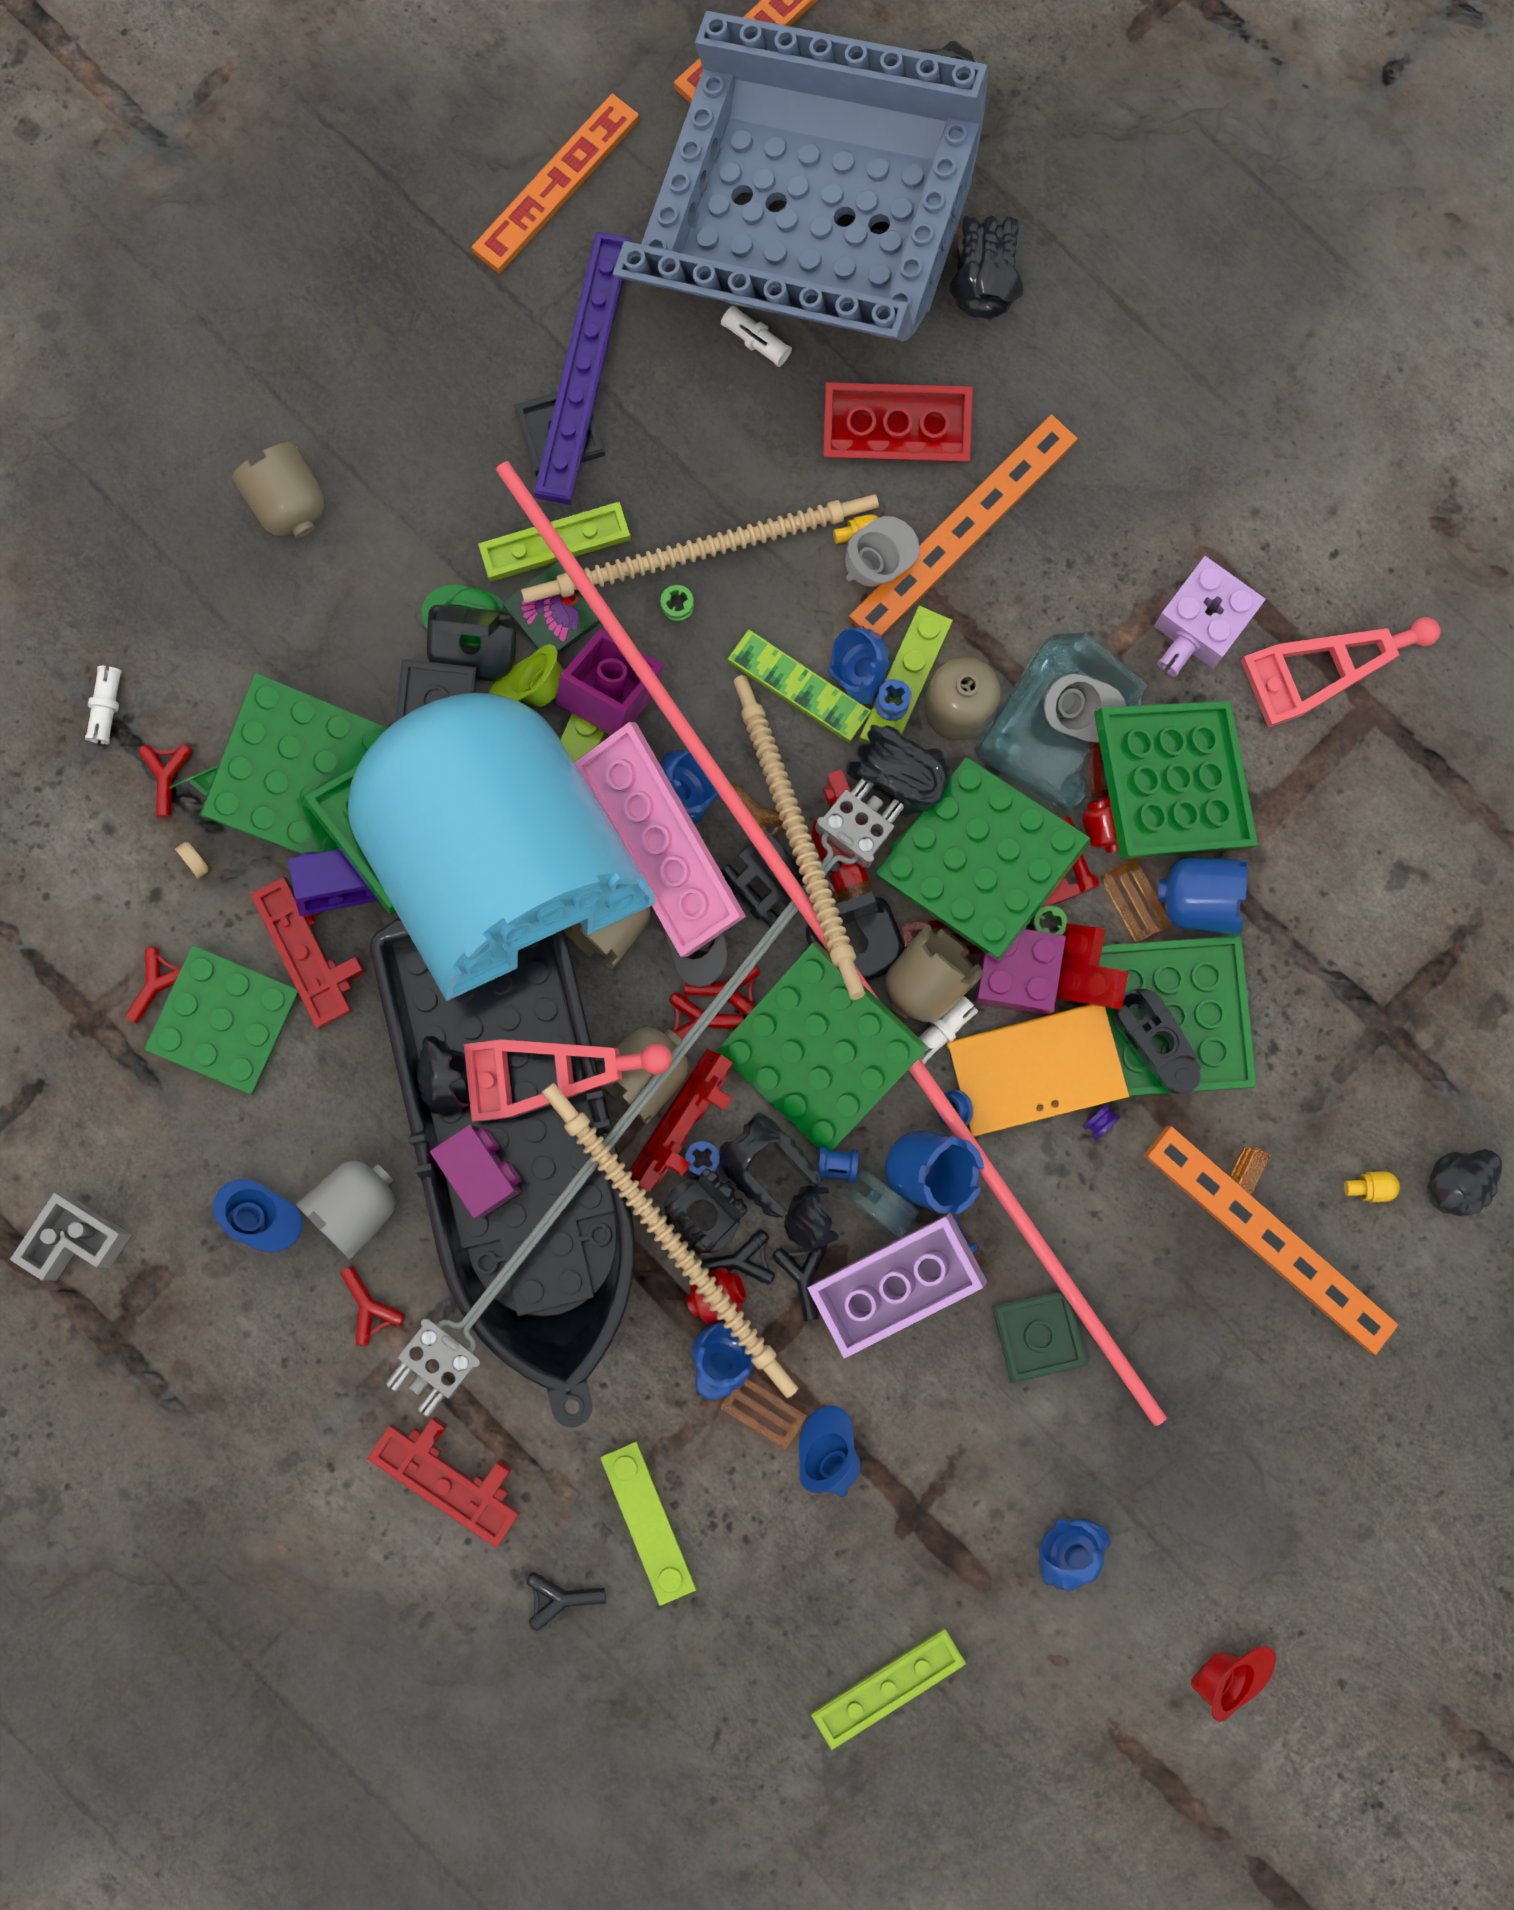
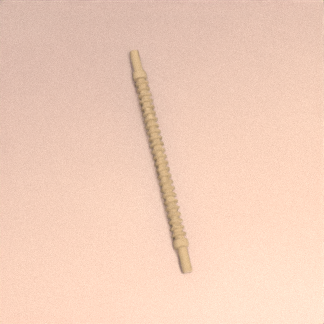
M876 494L844 503L835 500L828 502L825 508L822 505H818L815 511L809 507L807 508V513L798 510L796 516L788 513L787 518L783 519L782 516H777V521L774 522L771 518H768L766 524L758 521L756 527L747 524V529L743 530L739 526L736 532L728 529L726 535L717 532V537L715 538L707 535L706 540L702 541L698 537L696 543L687 540L685 546L677 543L676 548L672 549L668 545L666 546V551L661 552L660 548H657L655 554L646 551V556L644 557L636 554V559L631 560L627 556L625 562H620L619 559H616L614 565L606 562L603 568L595 565V570L590 571L586 567L584 572L593 585L599 584L600 587H604V582L606 581L614 584V580L619 578L623 582L625 576H630L631 579H634L636 573L644 576L645 571L650 570L651 573H655V568L658 567L664 571L666 565L675 568L677 562L685 565L687 559L695 562L696 557L699 556L702 560L706 559L707 554L715 557L717 551L726 554V549L728 548L734 552L737 546H741L742 549L746 548L747 543L756 546V541L761 540L762 543H766L769 537L775 541L777 535H781L782 538H785L788 532L796 535L798 529H801L804 533L807 531V527L815 530L817 524H821L822 527H826L829 521L833 525L844 521V517L879 508ZM564 573L557 575V580L521 589V593L526 604L559 594L562 597L574 595V590L578 589L568 574Z
M738 676L733 682L743 707L741 716L747 725V731L751 733L750 740L754 742L753 748L757 751L756 756L760 759L759 764L764 768L762 773L767 777L766 783L770 785L769 791L773 794L772 800L777 803L775 808L780 812L779 818L784 821L782 827L787 830L785 835L790 839L789 846L794 848L792 854L797 857L795 862L800 866L799 873L804 876L802 881L807 885L806 892L811 894L809 900L815 903L813 910L818 913L816 919L821 922L820 929L825 931L823 938L828 941L826 946L829 950H832L830 952L832 963L834 966L839 967L850 998L852 1000L860 999L865 995V991L853 962L856 959L853 947L849 945V937L845 935L846 928L841 926L843 920L841 917H838V908L834 907L836 901L830 898L832 891L828 889L829 883L824 879L825 872L820 870L822 864L817 861L819 856L814 852L815 845L811 843L812 837L807 833L808 827L804 825L805 819L801 816L802 810L797 806L798 800L794 798L795 792L791 789L792 784L787 780L788 773L784 771L785 765L781 762L782 757L778 754L779 749L774 745L775 739L771 736V729L768 728L769 722L765 719L766 714L762 705L757 704L747 676Z
M554 1082L542 1091V1094L566 1122L564 1125L565 1130L570 1136L576 1135L578 1137L576 1141L578 1145L584 1144L583 1152L585 1154L589 1152L592 1154L590 1161H597L599 1163L597 1169L598 1171L604 1170L606 1172L605 1179L613 1180L612 1188L620 1189L619 1197L627 1198L626 1206L632 1205L635 1208L633 1215H641L640 1223L648 1224L647 1232L655 1233L654 1241H661L663 1243L661 1250H669L668 1258L676 1259L675 1267L683 1268L682 1276H689V1284L697 1285L696 1293L704 1294L703 1302L711 1303L710 1311H717V1319L725 1320L724 1328L732 1329L731 1337L739 1338L738 1346L744 1345L746 1347L744 1353L752 1355L751 1362L759 1370L763 1369L786 1398L795 1394L798 1387L775 1360L776 1352L770 1345L764 1346V1338L756 1336L758 1332L756 1328H749L751 1321L742 1319L744 1313L743 1311L737 1312L735 1310L737 1307L735 1302L729 1303L730 1295L722 1294L723 1286H716L714 1284L716 1277H709L707 1275L709 1269L701 1268L702 1260L694 1259L695 1251L687 1250L688 1242H681L679 1240L681 1233H673L674 1225L666 1224L667 1216L659 1215L660 1207H653L651 1205L653 1198H645L646 1190H639L637 1187L639 1181H632L630 1178L632 1172H625L623 1170L625 1163H618L616 1161L618 1155L610 1154L611 1146H604L602 1144L604 1137H597L595 1135L597 1128H590L588 1126L590 1120L585 1113H578Z

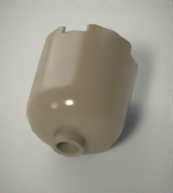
M292 442L280 443L262 451L266 458L258 461L253 466L247 460L234 471L232 479L237 489L267 533L279 537L295 535L296 538H302L316 528L314 523L320 518L325 509V499L300 449L297 446L294 447Z
M959 657L947 661L936 671L925 693L924 709L928 724L938 735L950 741L980 737L990 728L1000 704L1001 687L996 673L987 663L974 657ZM964 681H969L967 684H961ZM973 684L974 690L971 691L970 687Z
M650 906L588 936L580 922L565 929L566 937L588 957H591L594 952L603 957L602 965L613 969L649 923L652 916V908Z
M926 925L889 968L885 977V987L892 1001L891 1006L893 1010L903 1018L907 1019L910 1017L920 1022H933L943 1017L983 976L981 966L976 964L973 967L965 957L970 951L963 943L942 928L937 933L931 932L930 925Z
M643 1026L631 1032L616 1048H619L621 1056L642 1053L646 1046L652 1043H660L665 1045L672 1054L682 1040L670 1029L662 1033L654 1027ZM684 1055L636 1116L642 1123L647 1125L686 1079L689 1072V1063L686 1055ZM603 1060L597 1065L599 1074L606 1072ZM644 1069L622 1071L623 1080L603 1086V1088L616 1101L622 1096L631 1106L654 1075Z

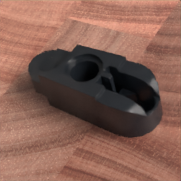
M1134 989L1126 992L1122 1009L1113 1008V1019L1119 1031L1149 1072L1154 1073L1166 1091L1170 1090L1175 1094H1186L1193 1091L1200 1082L1199 1070H1201V1067L1196 1061L1198 1057L1161 997L1148 989ZM1132 1007L1142 1009L1143 1017L1141 1020H1136L1130 1011ZM1154 1035H1161L1167 1039L1169 1049L1166 1054H1160L1153 1049L1152 1038Z

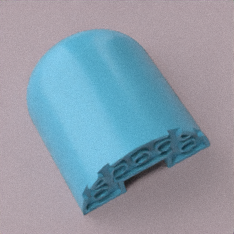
M466 693L445 697L425 704L406 714L387 728L369 747L356 768L348 797V817L352 833L446 1001L517 969L518 950L580 922L588 936L655 905L653 890L557 734L542 716L517 700L489 693Z

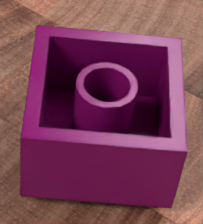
M599 629L560 675L556 704L612 735L628 722H634L653 698L610 635L604 630ZM639 651L660 681L664 664Z
M1024 929L1000 962L982 951L980 966L983 976L976 984L973 1004L1041 1016L1050 1015L1054 1012L1066 936Z
M469 1124L429 1152L472 1217L484 1218L522 1192L517 1185L522 1179L510 1161L502 1162L496 1154L500 1146L488 1129H480Z

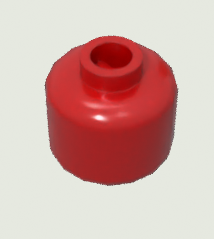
M1109 796L1087 803L1088 809L1082 813L1081 820L1086 835L1090 837V845L1093 848L1104 847L1106 853L1119 851Z
M722 1267L709 1271L707 1274L709 1277H716L714 1284L716 1286H723L722 1294L730 1295L729 1303L735 1302L737 1304L735 1310L737 1312L741 1311L743 1302L747 1300V1294L740 1276L736 1272L731 1273L728 1269ZM691 1285L690 1294L686 1296V1301L694 1317L700 1316L708 1324H715L721 1321L717 1319V1311H710L711 1303L703 1302L704 1294L696 1293L697 1285Z

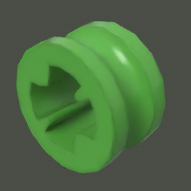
M673 585L664 590L660 600L664 616L674 622L688 619L694 609V599L690 590L682 585ZM673 596H679V600L683 597L687 600L683 603V610L676 611L675 607L672 610L669 609L668 606L672 604L671 598Z
M1053 905L1045 906L1033 917L1032 930L1062 935L1068 923L1067 916L1059 907ZM1049 914L1051 919H1058L1059 925L1054 928L1057 932L1050 933L1048 928H1041L1040 922H1043L1045 919L1043 915Z

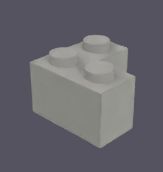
M53 1193L10 1260L42 1281H57L74 1253L97 1268H111L132 1235L69 1194Z

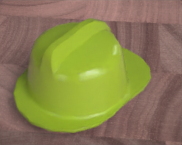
M551 644L544 645L531 656L513 665L511 671L506 676L494 682L489 694L501 695L517 701L522 700L536 707H542L550 703L557 697L560 675L564 672L563 667L557 661L558 652L556 647Z

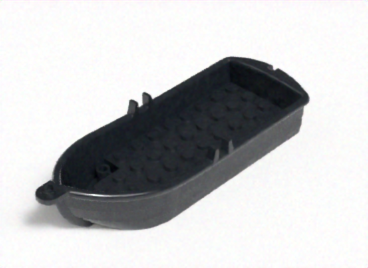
M397 918L374 934L370 942V953L411 1131L408 1137L409 1144L414 1145L418 1166L415 1167L416 1174L422 1181L437 1254L444 1278L463 1317H465L592 1154L590 1152L585 1154L583 1152L584 1144L578 1145L576 1143L578 1137L576 1135H569L564 1128L566 1122L552 1105L512 1118L472 1122L470 1105L463 1109L451 1110L443 1114H433L420 1096L421 1091L418 1089L417 1071L420 1051L423 1049L422 1042L426 1036H435L447 1043L448 1048L462 1053H465L464 1044L500 1039L592 1046L565 929L518 950L517 969L446 1001L401 919ZM507 1052L512 1104L542 1094V1091L553 1082L558 1087L555 1055ZM571 1056L574 1083L599 1075L595 1057ZM466 1061L459 1063V1070L466 1086V1092L469 1095ZM600 1087L568 1098L578 1113L584 1112L589 1118L590 1123L588 1126L590 1128H597L595 1135L597 1137L603 1136L605 1139L612 1130L603 1088ZM469 1124L480 1129H488L500 1146L496 1154L502 1162L510 1161L522 1179L517 1184L522 1192L484 1218L472 1217L429 1152ZM616 1143L609 1151L611 1155H618ZM618 1155V1158L616 1159V1161H617L618 1163H620L619 1155ZM597 1168L471 1327L479 1339L506 1365L523 1377L547 1389L554 1418L561 1425L570 1428L584 1424L592 1413V1398L587 1379L604 1357L622 1321L632 1286L635 1264V1236L631 1207L626 1206V1197H619L620 1189L612 1188L613 1180H606V1172L604 1170L598 1171ZM568 1399H574L578 1402L579 1411L576 1414H570L566 1411L565 1403Z

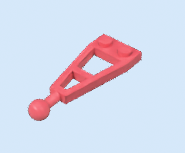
M1421 617L1414 621L1409 630L1391 636L1389 629L1385 628L1282 643L1246 655L1240 661L1266 724L1270 728L1303 716L1395 660L1400 655L1397 649L1414 643L1423 647L1433 645L1439 639L1441 629L1435 619ZM1377 644L1381 655L1355 670L1346 648ZM1330 651L1341 679L1302 701L1284 658Z
M502 1039L464 1044L469 1100L471 1102L472 1122L512 1118L551 1105L543 1094L512 1104L507 1052L555 1055L558 1088L567 1099L623 1080L622 1071L644 1069L653 1075L662 1074L671 1066L672 1055L670 1050L660 1043H652L646 1046L642 1053L621 1056L619 1048ZM571 1056L604 1058L606 1072L574 1083Z

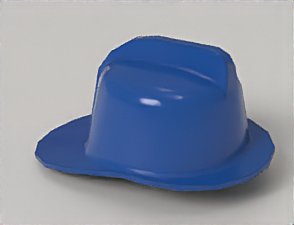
M238 1179L228 1182L218 1190L213 1200V1213L217 1223L232 1240L240 1244H247L263 1252H278L294 1244L302 1232V1217L298 1209L286 1199L255 1181Z
M825 1406L815 1411L806 1420L800 1432L799 1474L800 1482L807 1491L813 1493H835L840 1497H844L848 1494V1488L859 1476L861 1462L860 1456L854 1447L851 1417L844 1409L837 1406Z

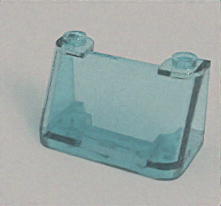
M1085 632L1055 634L1039 647L984 735L976 752L977 756L991 767L1059 808L1072 810L1085 796L1086 782L1078 773L1097 742L1085 741L1059 732L1051 727L1045 718V698L1043 697L1045 692L1060 677L1068 674H1080L1109 684L1117 689L1125 699L1126 706H1140L1142 695L1148 687L1147 683Z

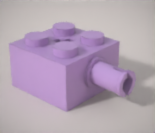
M1204 556L1154 625L1155 628L1174 641L1162 658L1157 661L1158 667L1164 671L1171 660H1174L1175 662L1166 674L1176 677L1193 654L1214 669L1266 599L1211 559ZM1207 609L1213 612L1211 616L1205 613Z

